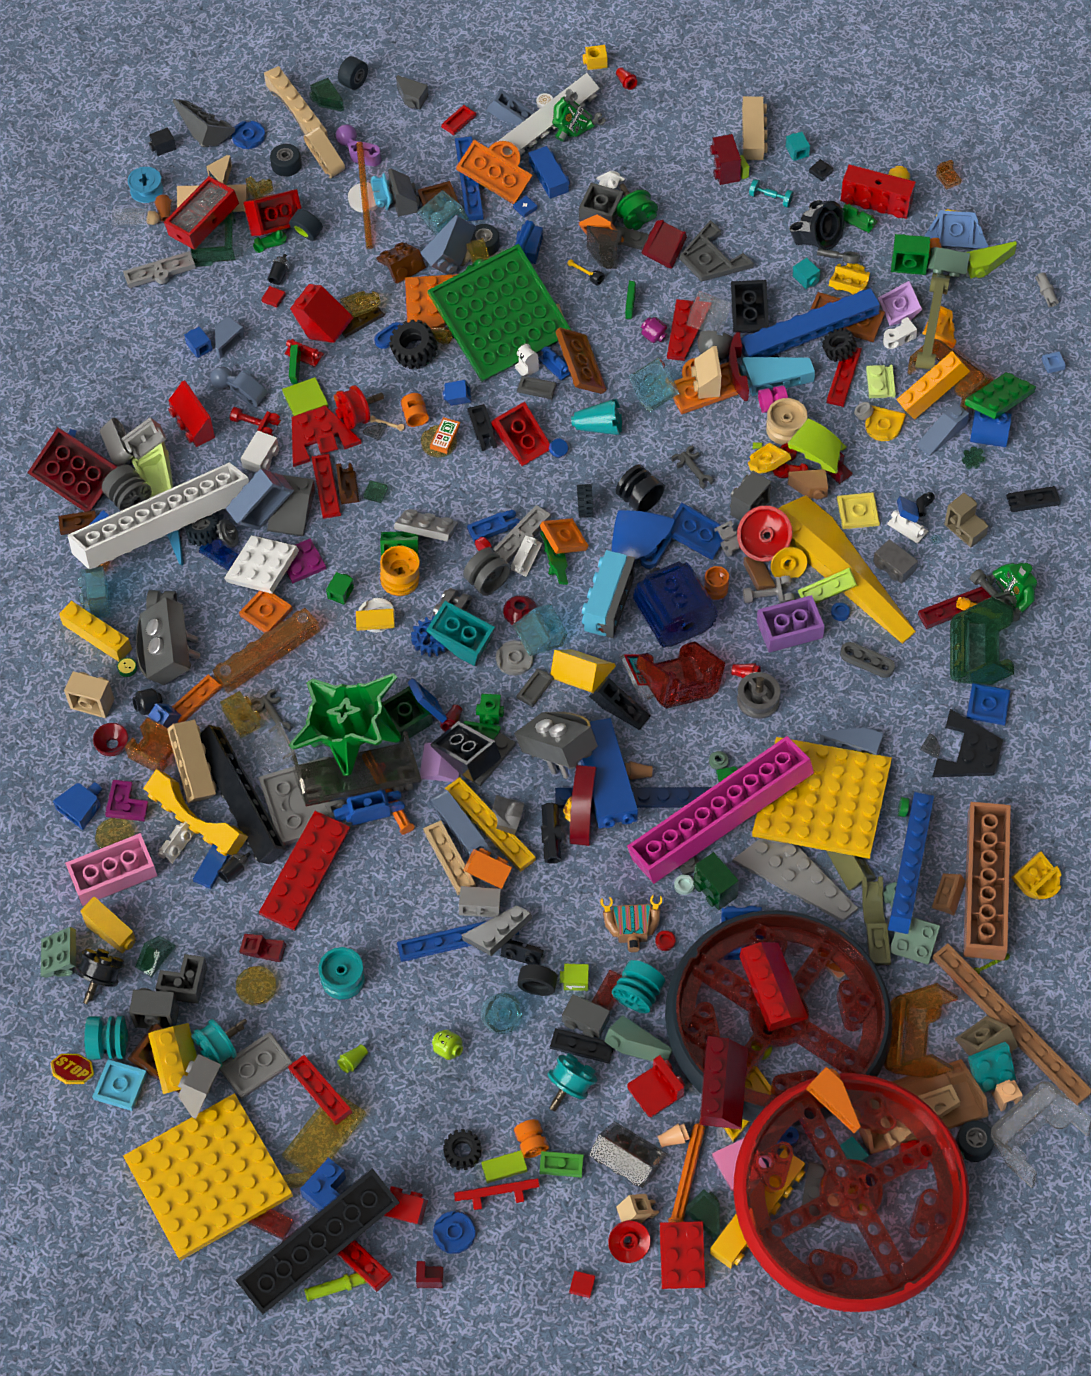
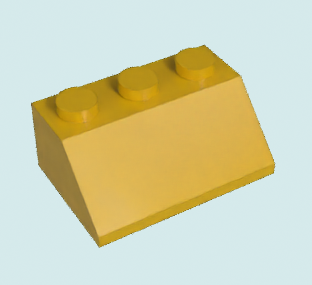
M189 1023L148 1033L163 1094L181 1090L178 1087L183 1075L188 1076L189 1073L185 1071L190 1061L195 1062L197 1058Z

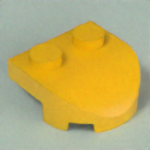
M839 263L835 267V272L829 281V286L854 295L861 290H866L870 272H865V267L859 264L847 263L846 266H841Z
M1042 852L1035 854L1011 876L1020 890L1026 896L1033 899L1042 900L1053 897L1061 888L1060 869L1058 866L1053 867Z

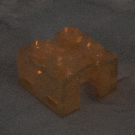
M146 718L140 726L143 739L138 744L134 738H131L125 746L128 758L154 772L156 769L164 771L168 766L167 759L170 755L174 754L167 731L168 728Z

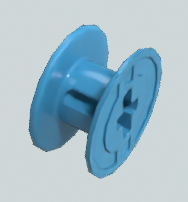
M140 167L133 170L127 180L131 188L130 194L132 198L141 203H150L155 201L157 196L162 195L163 185L160 172L152 167Z

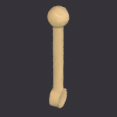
M370 416L371 423H381L397 428L399 431H403L405 428L403 424L396 425L376 419L375 416Z

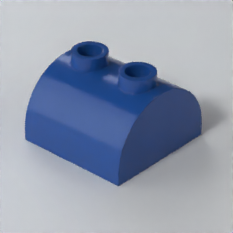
M974 410L970 442L1006 447L1012 413L1005 412L998 418L993 419Z

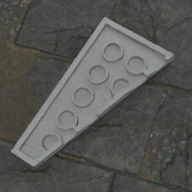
M760 838L732 860L736 865L748 869L749 872L759 875L771 884L803 899L804 902L821 909L822 912L841 922H844L858 911V907L797 845Z

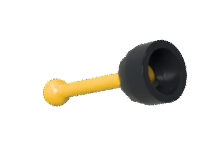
M572 259L567 261L568 266H574L588 274L590 281L596 286H599L604 281V273L597 270L591 273L575 264Z

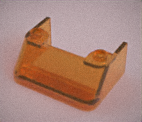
M934 983L896 996L891 1000L893 1017L892 1038L884 1063L888 1071L894 1074L927 1079L954 1071L953 1066L933 1054L926 1055L928 1024L940 1018L942 1005L958 1000V996L938 983Z

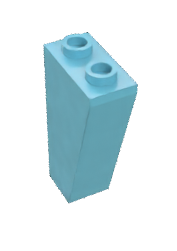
M744 357L740 366L741 376H747L752 396L758 395V390L769 388L772 390L773 387L781 385L789 388L814 382L815 370L810 358Z

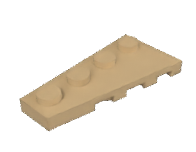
M952 1084L918 1096L940 1118L960 1106V1100ZM901 1103L874 1111V1117L890 1150L928 1127L916 1114Z

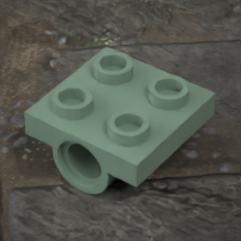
M912 917L908 934L895 932L890 953L929 965L940 925Z
M68 927L41 939V976L49 978L51 976L62 977L72 975L73 967L76 966V929Z

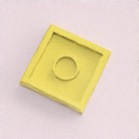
M874 492L837 496L842 529L880 525Z

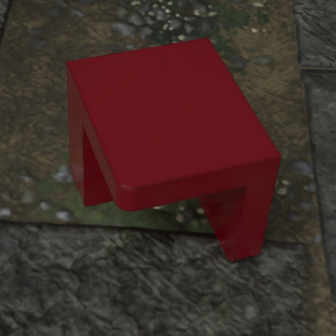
M841 452L837 465L838 472L835 474L826 470L838 484H841L853 474L844 465L845 456Z
M417 1261V1288H443V1267L426 1266L425 1261Z

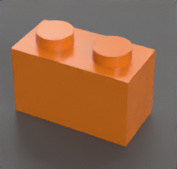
M480 848L479 851L473 849L463 871L502 889L512 867L507 865L509 861L499 856L497 859L490 857L491 853L485 849Z

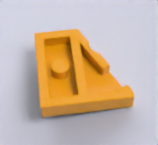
M940 306L934 339L954 347L956 339H954L955 328L952 322L953 313L951 310ZM927 322V324H926V326H925V328H924V331H923V333H922V334H924V335H926L928 322Z

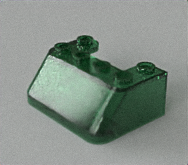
M990 597L956 614L950 622V678L957 683L992 685L1014 675L1013 661L1009 659L1000 661L999 631L1007 628L1013 622V608L994 597Z

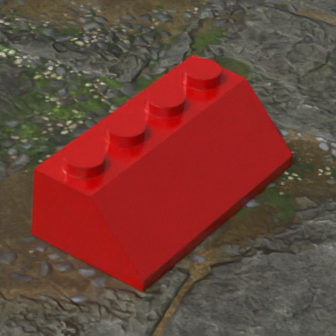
M759 942L741 948L740 959L769 1032L808 1019L779 943Z

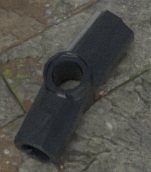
M546 803L541 805L542 843L544 844L545 863L556 864L561 862L560 842H562L561 824H559L558 804Z

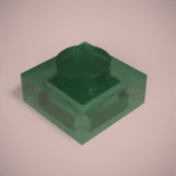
M370 480L364 493V499L382 503L388 486Z

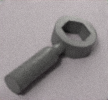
M820 248L817 251L819 256L843 258V261L846 263L856 264L860 262L861 254L857 252L847 251L842 254L838 251Z

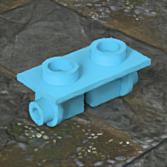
M383 173L381 178L373 176L370 183L372 191H379L373 194L375 204L380 208L385 206L386 210H388L389 205L392 204L393 197L389 192V181L386 180L385 173Z

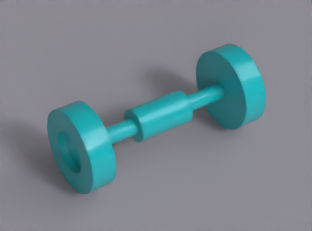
M753 179L749 189V196L755 197L757 191H760L764 195L773 198H782L783 206L789 207L794 191L787 190L784 196L768 188L766 190L759 188L760 180Z

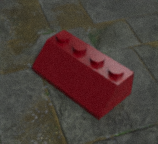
M708 1036L699 1125L741 1130L748 1048L729 1038Z

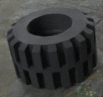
M415 320L410 322L404 321L403 325L399 324L397 326L398 329L392 331L393 335H390L391 342H389L398 363H401L405 368L408 366L409 369L414 367L420 369L422 365L424 367L427 366V362L431 363L433 361L432 357L436 356V350H438L437 340L431 328L420 320L417 322ZM421 340L417 347L406 349L412 341Z

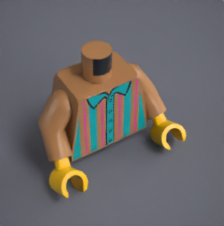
M652 895L650 899L651 904L612 906L613 900L611 897H609L610 903L604 905L603 898H601L600 904L604 907L605 927L613 937L618 938L619 943H627L629 952H638L640 950L639 942H647L648 936L653 935L659 925L661 911L659 905L663 901L662 896L660 895L659 903L653 902Z

